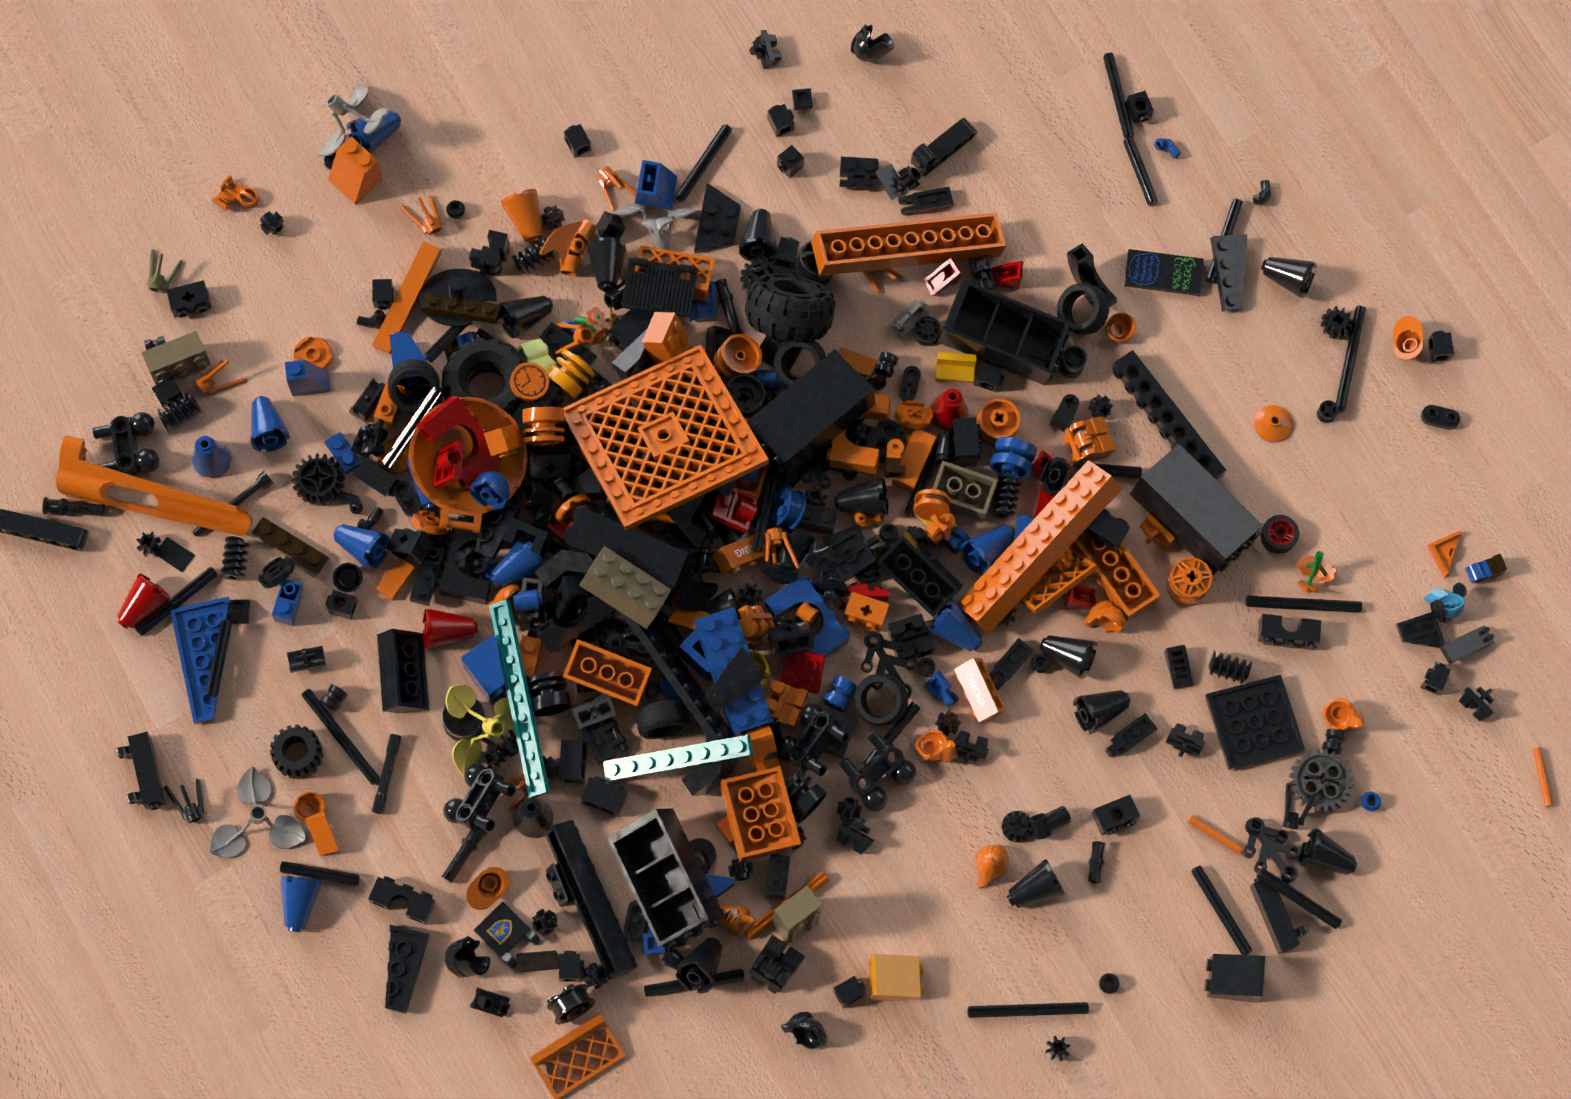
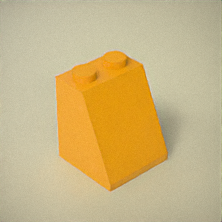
M871 954L869 958L870 1001L919 1000L920 994H924V983L920 982V974H923V962H919V956Z

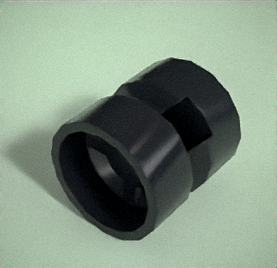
M1069 346L1066 348L1059 363L1060 372L1068 378L1080 376L1086 364V352L1079 346Z

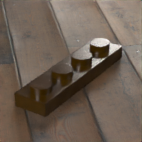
M426 293L421 305V312L497 324L501 313V305Z
M264 517L261 518L252 531L255 537L289 556L317 575L329 560L325 554Z

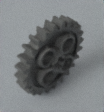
M1317 748L1315 754L1309 750L1307 752L1308 757L1303 753L1300 756L1301 760L1296 759L1295 761L1297 766L1293 765L1291 767V770L1295 773L1289 774V777L1294 780L1288 784L1295 787L1291 790V793L1298 794L1295 800L1302 799L1301 806L1308 803L1312 793L1307 791L1306 785L1310 784L1316 792L1310 809L1315 807V813H1318L1320 808H1322L1323 813H1326L1328 807L1333 812L1335 805L1341 808L1343 806L1342 802L1346 803L1348 801L1346 796L1352 794L1348 789L1354 787V784L1349 783V781L1354 779V776H1348L1352 768H1345L1348 762L1342 763V756L1335 758V751L1328 755L1327 749L1321 753L1319 748ZM1308 766H1315L1317 773H1311ZM1328 769L1335 770L1337 777L1330 776ZM1320 777L1322 778V781L1325 782L1324 784H1321V781L1318 780ZM1326 788L1332 789L1334 796H1329L1326 793Z

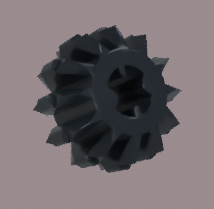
M1337 306L1333 310L1329 308L1326 314L1322 315L1321 319L1323 321L1320 325L1324 327L1323 333H1330L1329 338L1335 335L1338 340L1341 335L1346 337L1348 332H1351L1353 329L1351 325L1354 319L1349 318L1351 312L1344 313L1345 307L1341 311H1339Z

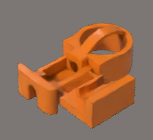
M228 175L220 185L221 191L216 198H212L213 203L225 211H228L230 208L229 204L232 201L235 202V199L245 208H253L259 201L255 189L244 185V187L232 181L231 175ZM243 195H245V196H247L249 199H251L252 202H250V203H245V202H243V201H242Z

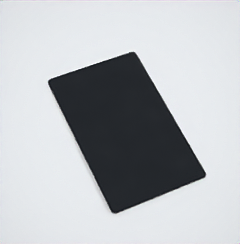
M892 164L875 172L891 200L908 192L907 189H903L899 185L897 180L899 176Z
M166 537L160 545L161 550H156L155 555L181 572L195 556L169 537Z

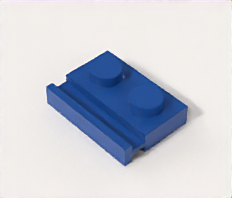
M714 281L710 282L707 302L693 299L689 318L690 322L693 320H717Z

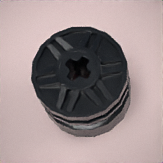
M811 241L805 243L801 247L794 263L793 275L806 277L827 286L832 275H819Z
M748 374L737 375L728 382L726 388L743 417L751 419L762 409L765 400L763 384L758 378Z
M545 672L526 679L530 697H534L531 699L534 717L559 714L572 707L569 693L563 691L567 688L566 678L563 677L564 672Z
M476 699L475 704L470 709L485 718L484 709ZM445 705L443 710V727L449 737L456 741L461 739L470 741L472 737L479 736L482 733V720L466 712L465 717L467 721L465 725H462L460 721L462 718L453 717Z
M804 770L798 771L785 782L789 801L793 806L794 819L798 824L803 822L827 795V792L819 784L811 788L808 787L812 778L809 776L803 780L806 775Z

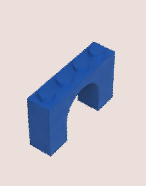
M803 575L766 599L765 607L771 613L774 620H777V617L785 616L796 608H800L805 601L811 607L817 609L823 623V628L813 638L814 649L808 651L820 653L828 657L849 642L850 633L844 625L841 626L839 624L836 613L828 609L824 596L822 594L818 595L815 591L813 581Z

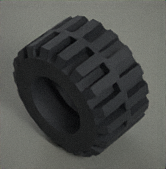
M289 725L286 726L287 730L284 731L282 728L279 730L280 734H275L273 737L274 742H271L270 745L272 748L270 750L271 759L278 771H281L284 776L288 775L292 779L294 777L303 779V775H306V777L310 776V772L313 771L315 773L317 765H321L323 748L315 732L309 730L308 727L303 726L302 728L300 725H295L292 728ZM301 742L308 746V752L302 760L289 761L286 759L285 753L291 744Z

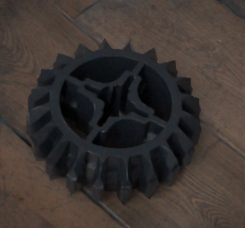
M316 453L313 459L311 455H308V461L302 459L303 465L296 464L298 471H293L292 473L295 477L292 479V483L295 484L293 489L298 491V497L303 496L304 502L310 499L311 505L317 501L318 505L321 506L323 500H325L326 504H329V498L335 500V493L340 495L341 490L339 488H344L345 486L342 482L345 480V476L342 475L344 470L339 468L340 463L334 462L333 457L327 460L326 454L320 458L319 454ZM321 467L328 468L334 474L329 475V473L322 472ZM314 468L311 474H306L309 470ZM318 473H319V475H320V477H321V478H320V482H319V486H318V484H317V482H316V481H317V477H318ZM308 484V486L315 487L316 492L307 490L303 485ZM326 485H331L328 489L323 491V488Z

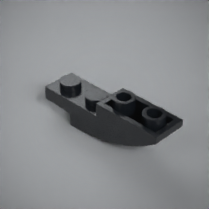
M451 532L444 535L429 533L428 538L434 542L425 561L421 562L410 595V602L430 605L441 574L442 563L446 555Z

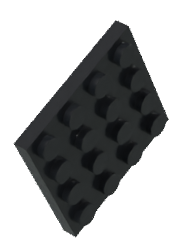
M1281 675L1205 694L1228 770L1305 750Z

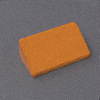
M679 606L669 618L668 623L695 630L694 621L708 616L710 613L683 610L682 606Z
M324 811L305 818L320 856L339 851L338 844Z

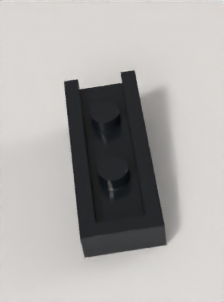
M1484 625L1442 645L1440 650L1450 665L1494 643L1493 633L1490 634V628Z

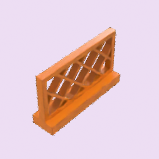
M640 245L637 258L645 259L642 256L644 252L652 254L653 257L648 260L664 263L661 260L664 256L672 259V261L666 264L680 265V261L689 260L691 263L689 265L698 269L697 279L702 276L706 280V283L696 282L693 299L707 302L715 258ZM699 264H710V267L702 270ZM635 265L634 272H638L644 266ZM684 273V275L687 277V280H689L690 274Z
M1072 544L1069 549L1073 552L1071 554L1074 559L1077 558V561L1072 562L1068 568L1075 567V571L1066 572V569H1062L1061 573H1056L1059 571V568L1054 569L1051 566L1025 594L1027 595L1031 592V595L1024 596L1020 600L1022 604L1035 614H1038L1098 569L1096 564L1074 549ZM1088 566L1087 569L1079 571L1080 567ZM1073 577L1071 581L1064 582V578ZM1051 579H1060L1059 583H1051ZM1049 589H1058L1054 593H1049ZM1044 590V594L1035 595L1036 591ZM1042 600L1037 606L1033 605L1034 601Z
M599 1013L529 1058L553 1098L558 1099L625 1057V1054L605 1023L604 1018ZM601 1027L607 1033L605 1042L593 1040L595 1031ZM592 1033L591 1039L585 1038ZM609 1038L611 1039L613 1044L608 1043ZM580 1040L590 1041L588 1053L576 1051ZM593 1042L605 1044L602 1057L590 1054ZM572 1045H574V1049H573V1050L567 1049V1048L571 1047ZM607 1045L615 1047L620 1055L613 1059L605 1058ZM564 1050L573 1052L570 1064L558 1062L560 1053ZM575 1053L587 1055L584 1068L572 1065ZM557 1055L556 1061L550 1060ZM589 1056L601 1059L599 1068L596 1070L587 1069ZM603 1060H608L607 1063H605L604 1065H602V1064H603ZM547 1061L555 1063L553 1074H544L540 1065ZM558 1064L569 1066L566 1079L555 1076ZM572 1067L583 1070L580 1080L574 1081L569 1079ZM586 1071H590V1072H591V1073H589L588 1075L585 1076ZM546 1076L552 1078V1079H551V1083H549V1081H548V1079L546 1078ZM554 1078L566 1081L564 1090L558 1094L552 1088ZM568 1082L574 1083V1084L570 1085L569 1087H567Z

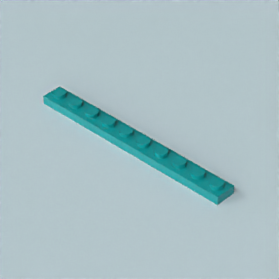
M503 600L489 605L528 796L529 798H535L550 793L511 603L510 600Z

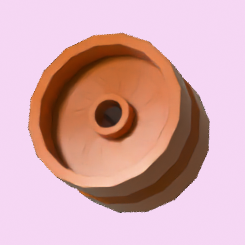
M735 334L728 337L714 356V367L718 375L726 381H730L733 377L741 374L752 375L761 364V348L750 336Z
M1003 398L987 401L980 408L976 421L977 424H980L981 429L979 438L985 444L993 447L997 438H1015L1020 424V413L1017 407L1012 402Z

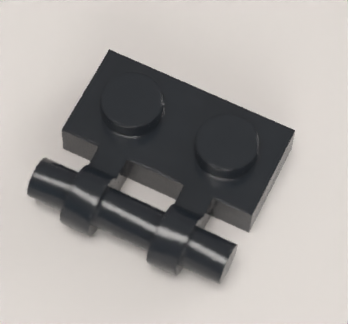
M841 156L840 177H847V180L840 179L839 187H847L850 190L853 188H864L866 191L877 189V182L870 181V179H877L875 172L878 170V159ZM853 178H864V181L853 180Z
M612 717L605 719L607 724L603 726L600 722L581 728V732L598 764L617 756L614 750L615 747L619 746L622 752L629 750L626 744V737L622 736L618 729L619 724ZM611 731L615 739L610 741L606 732Z

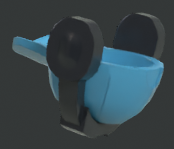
M1458 582L1453 586V593L1435 589L1424 597V601L1431 605V611L1439 621L1449 623L1462 613L1465 605L1463 597L1466 596L1467 589L1464 584Z

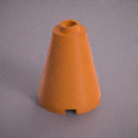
M536 189L523 190L521 194L514 193L501 200V204L524 242L532 244L536 243L543 235L538 193Z

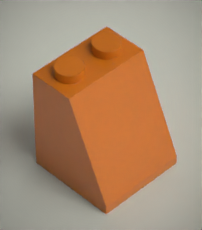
M350 137L337 149L328 179L356 205L382 180L378 160L353 137Z

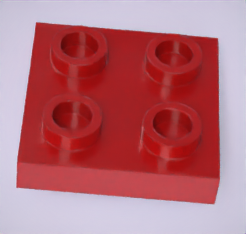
M458 440L437 450L433 481L434 488L441 489L461 479L463 474L462 463L465 457V442Z
M735 487L729 497L718 492L710 518L746 533L757 511L758 505L756 503L758 498Z
M808 650L785 654L780 682L817 695L820 692L826 655Z

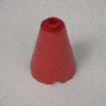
M954 388L947 389L935 398L930 406L934 413L933 424L946 431H950L953 419L968 417L967 405L961 393Z
M139 573L117 615L119 618L118 623L126 629L128 627L134 628L168 602L171 598L170 595L157 583L154 584L150 581L149 577Z
M425 609L423 612V623H425L423 641L425 648L431 649L473 638L474 633L478 632L477 621L474 622L472 617L432 609Z

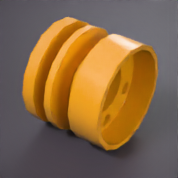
M564 349L561 354L566 361L561 357H557L556 360L561 367L558 368L551 365L546 372L549 379L562 387L563 394L575 400L583 391L578 382L580 381L588 385L589 380L584 375L593 379L596 374L582 358Z

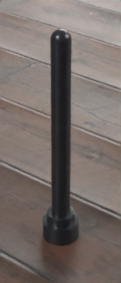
M265 471L261 472L254 484L228 504L238 506L261 487L268 488L273 484V481ZM198 526L193 530V535L200 536L208 528Z

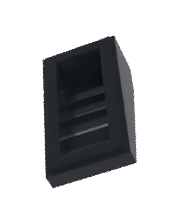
M1185 645L1166 648L1164 654L1173 689L1193 686ZM1180 653V655H1181V656L1172 657V654ZM1182 661L1183 664L1174 665L1173 662ZM1184 669L1185 672L1175 673V670ZM1184 676L1187 678V680L1177 681L1176 679Z

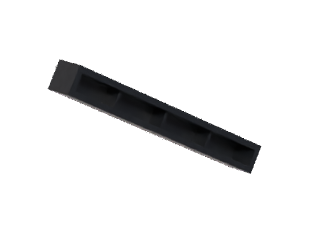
M573 820L553 825L544 834L600 962L607 970L608 980L630 973L638 967L635 957L632 955L627 939L623 935L619 921L612 910L611 903L589 858L586 846L579 835L578 828Z

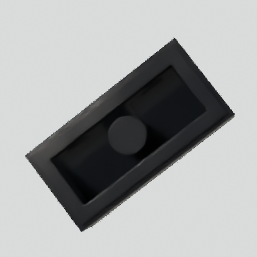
M715 325L707 329L705 353L713 366L716 351L730 337L729 329Z
M556 950L516 954L518 972L555 970L559 967Z

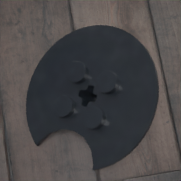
M450 269L431 277L421 289L419 297L420 305H422L426 293L479 302H496L497 293L493 283L485 275L470 269ZM425 313L431 320L446 326L461 327L473 324L471 320Z

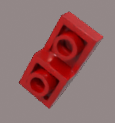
M854 582L847 587L848 596L855 592L882 602L888 601L889 598L888 588L874 587L871 591H868L867 584H862V582Z

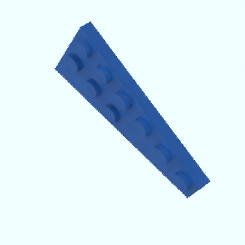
M229 596L170 610L194 724L215 719L217 697H210L206 692L221 620H227Z

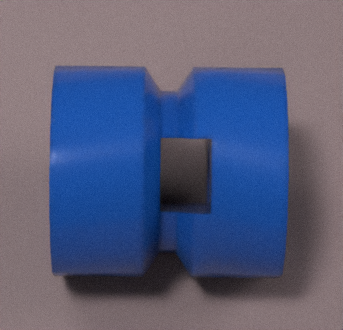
M835 675L830 684L831 690H827L822 701L834 710L845 712L850 703L849 698L854 696L857 685L845 677Z

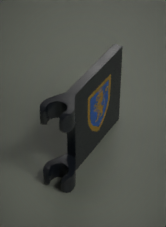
M503 901L474 929V932L510 968H514L517 962L508 952L524 936L534 945L541 941L539 936Z

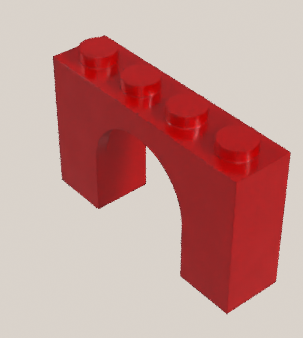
M451 396L419 422L416 427L427 441L437 440L447 430L456 425L468 431L472 439V450L468 458L462 463L463 474L457 482L462 488H470L471 483L479 474L490 471L504 458H499L498 454L491 456L484 433H487V431L480 427L476 415L472 412L470 413L466 408L467 403L463 398Z

